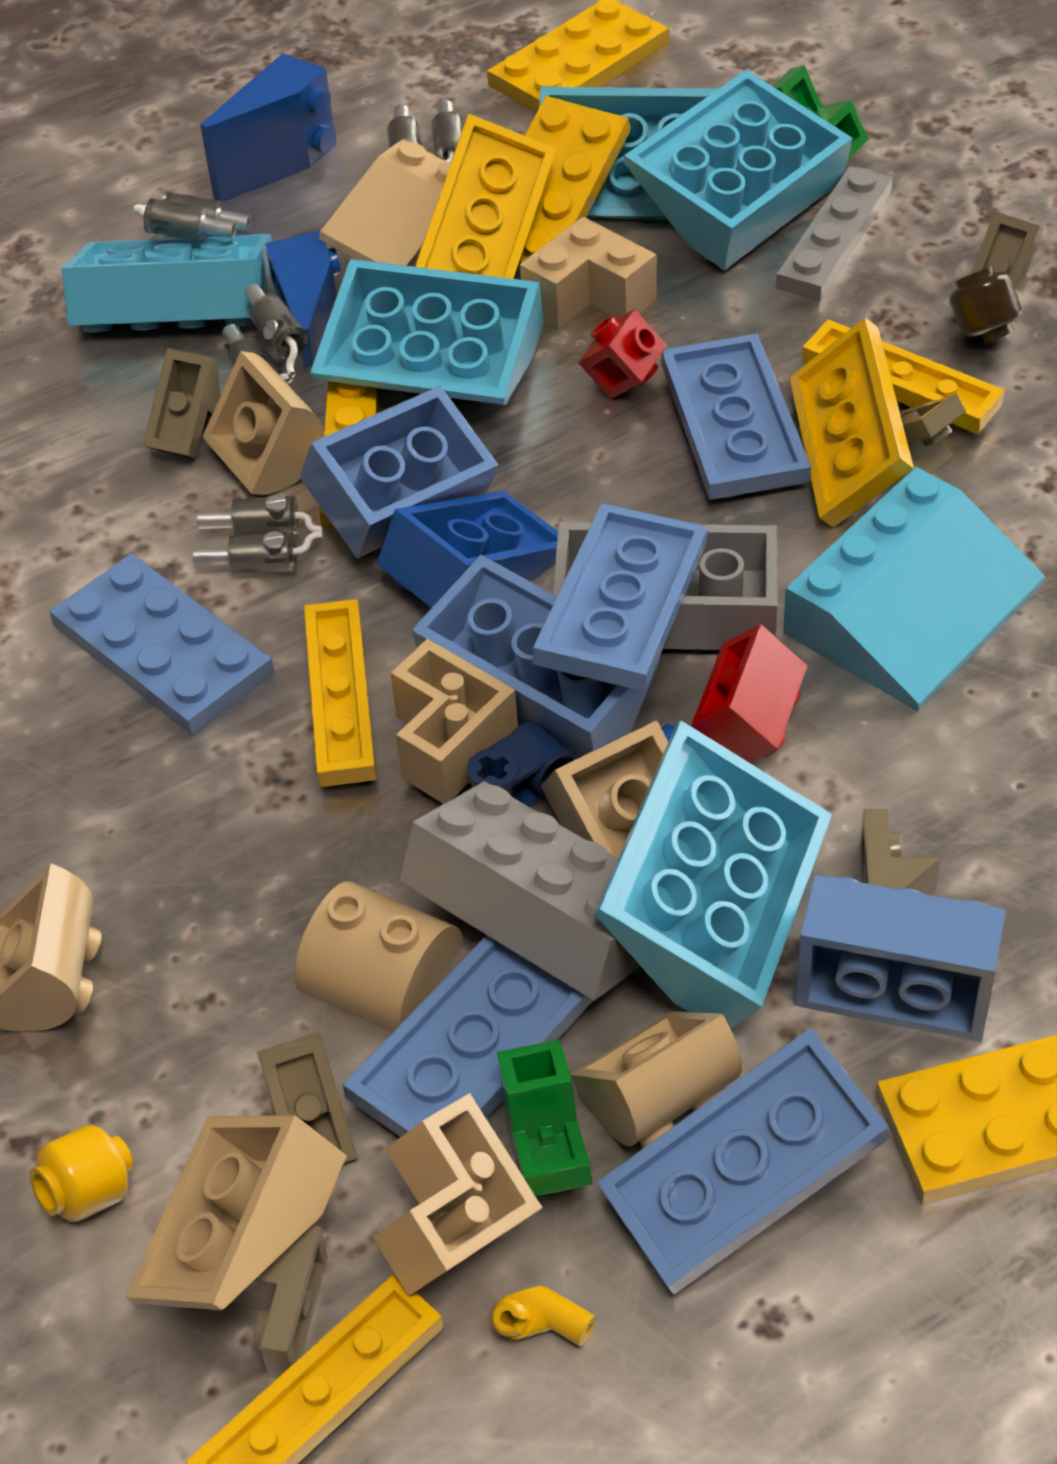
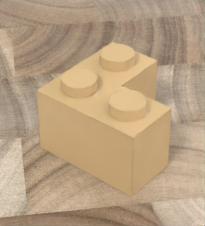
M585 217L580 218L520 264L521 280L539 282L544 322L557 329L561 328L589 305L618 319L633 309L640 314L657 300V254Z
M426 639L390 673L396 717L407 723L396 734L402 778L445 804L452 800L469 783L467 764L470 758L477 752L485 750L505 738L518 727L516 693L512 687L433 641Z
M470 1093L424 1119L385 1149L419 1205L409 1210L372 1238L404 1290L410 1296L542 1209L539 1201Z

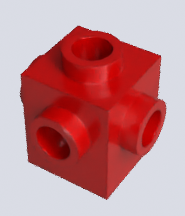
M633 309L618 319L610 315L601 321L591 332L590 336L594 341L578 364L605 394L612 399L634 386L638 387L647 382L658 370L659 366L655 362L667 345L641 315Z

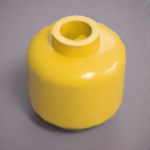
M88 1124L43 1145L39 1149L36 1157V1167L30 1170V1183L38 1203L48 1215L53 1217L58 1214L61 1218L75 1223L116 1204L125 1197L129 1186L128 1172L133 1169V1159L129 1148L122 1138L117 1135L110 1137L102 1128Z

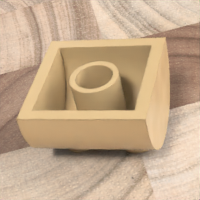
M240 351L202 437L251 494L266 495L287 489L300 480L310 444L324 437V428L317 415L264 358L254 353Z
M51 863L0 912V1029L34 1032L57 1027L69 1020L73 1014H81L92 996L93 982L81 977L83 963L88 964L94 958L102 937L100 930L90 926L93 896L88 886L80 878Z
M345 881L338 884L325 896L307 925L296 958V986L300 991L394 1032L433 991L463 946L462 933L458 927L359 884Z
M672 1011L570 1075L584 1102L605 1130L620 1143L626 1146H633L639 1142L643 1149L674 1127L672 1120L690 1109L692 1112L696 1111L725 1090L724 1087L737 1080L742 1072V1061L734 1035L723 1014Z

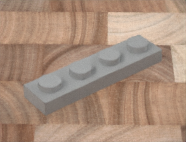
M849 166L778 271L776 289L821 301L890 195L893 177L875 173L870 169Z

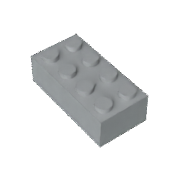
M559 522L553 586L554 595L558 596L592 522ZM698 524L708 527L707 543L663 649L720 650L724 642L760 624L776 637L778 525Z
M485 781L412 822L399 880L406 886L593 1001L641 967L594 915L618 860L600 844L585 840L558 824L550 815L535 811L511 797L505 789Z

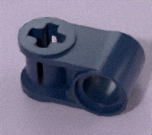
M526 722L497 743L473 755L467 764V776L473 787L485 781L505 789L511 797L531 807L546 797L541 788L546 779L556 769L576 760V757L535 722Z

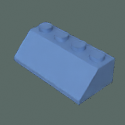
M480 555L411 630L416 648L426 639H429L515 689L518 725L526 722L537 723L571 752L576 759L629 734L660 661V656L645 691L533 665L534 644L557 596Z

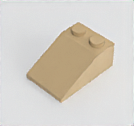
M402 139L377 157L321 229L319 240L356 260L415 267L451 162H446L427 152L418 143Z
M657 720L556 769L541 785L561 826L587 841L600 844L608 853L616 858H619L668 744V740Z
M295 1115L208 1116L125 1298L134 1304L223 1310L323 1215L325 1207L335 1191L336 1181L347 1155Z

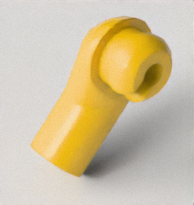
M536 1286L509 1294L496 1303L491 1313V1323L494 1329L506 1338L512 1340L522 1339L553 1330L578 1346H582L588 1340L597 1321V1316L545 1286Z

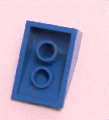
M282 53L200 124L215 201L222 203L309 169L336 145V131L333 123L331 93L329 91L326 68Z
M505 491L398 508L394 510L377 565L390 574L397 585L411 591L430 606L431 609L480 555L526 580L532 581L555 565L558 531Z

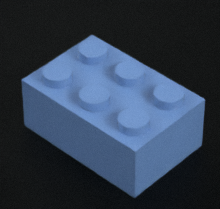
M439 386L311 442L300 479L356 558H359L383 546L395 509L486 494L499 465L442 387Z
M815 874L800 936L795 1006L982 1042L1006 909L987 906L975 900L960 901L922 894L917 890L909 888L894 889L861 883L849 877L834 878Z

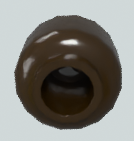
M991 266L955 281L958 289L952 292L949 300L960 330L965 337L974 338L981 335L984 343L987 344L1013 333L1009 323L1019 319L1022 314V306L1011 278L1007 273H995Z

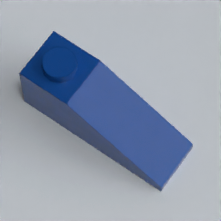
M320 231L265 243L271 282L283 314L299 334L300 339L297 343V349L304 369L313 366L337 297L334 277L341 276V267L336 249L334 247L327 249L325 242L319 240Z

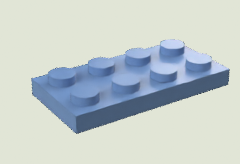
M758 333L663 350L661 353V366L709 500L810 482L811 465Z
M601 503L534 644L533 665L645 691L706 546L708 527Z
M132 553L49 611L54 627L191 735L275 673L271 657Z
M486 935L342 1084L345 1098L400 1137L424 1119L468 1093L471 1094L483 1115L487 1118L503 1100L496 1052L558 1040L593 1000Z
M809 1028L597 1181V1184L667 1287L675 1295L890 1139L893 1134L887 1123L812 1028Z

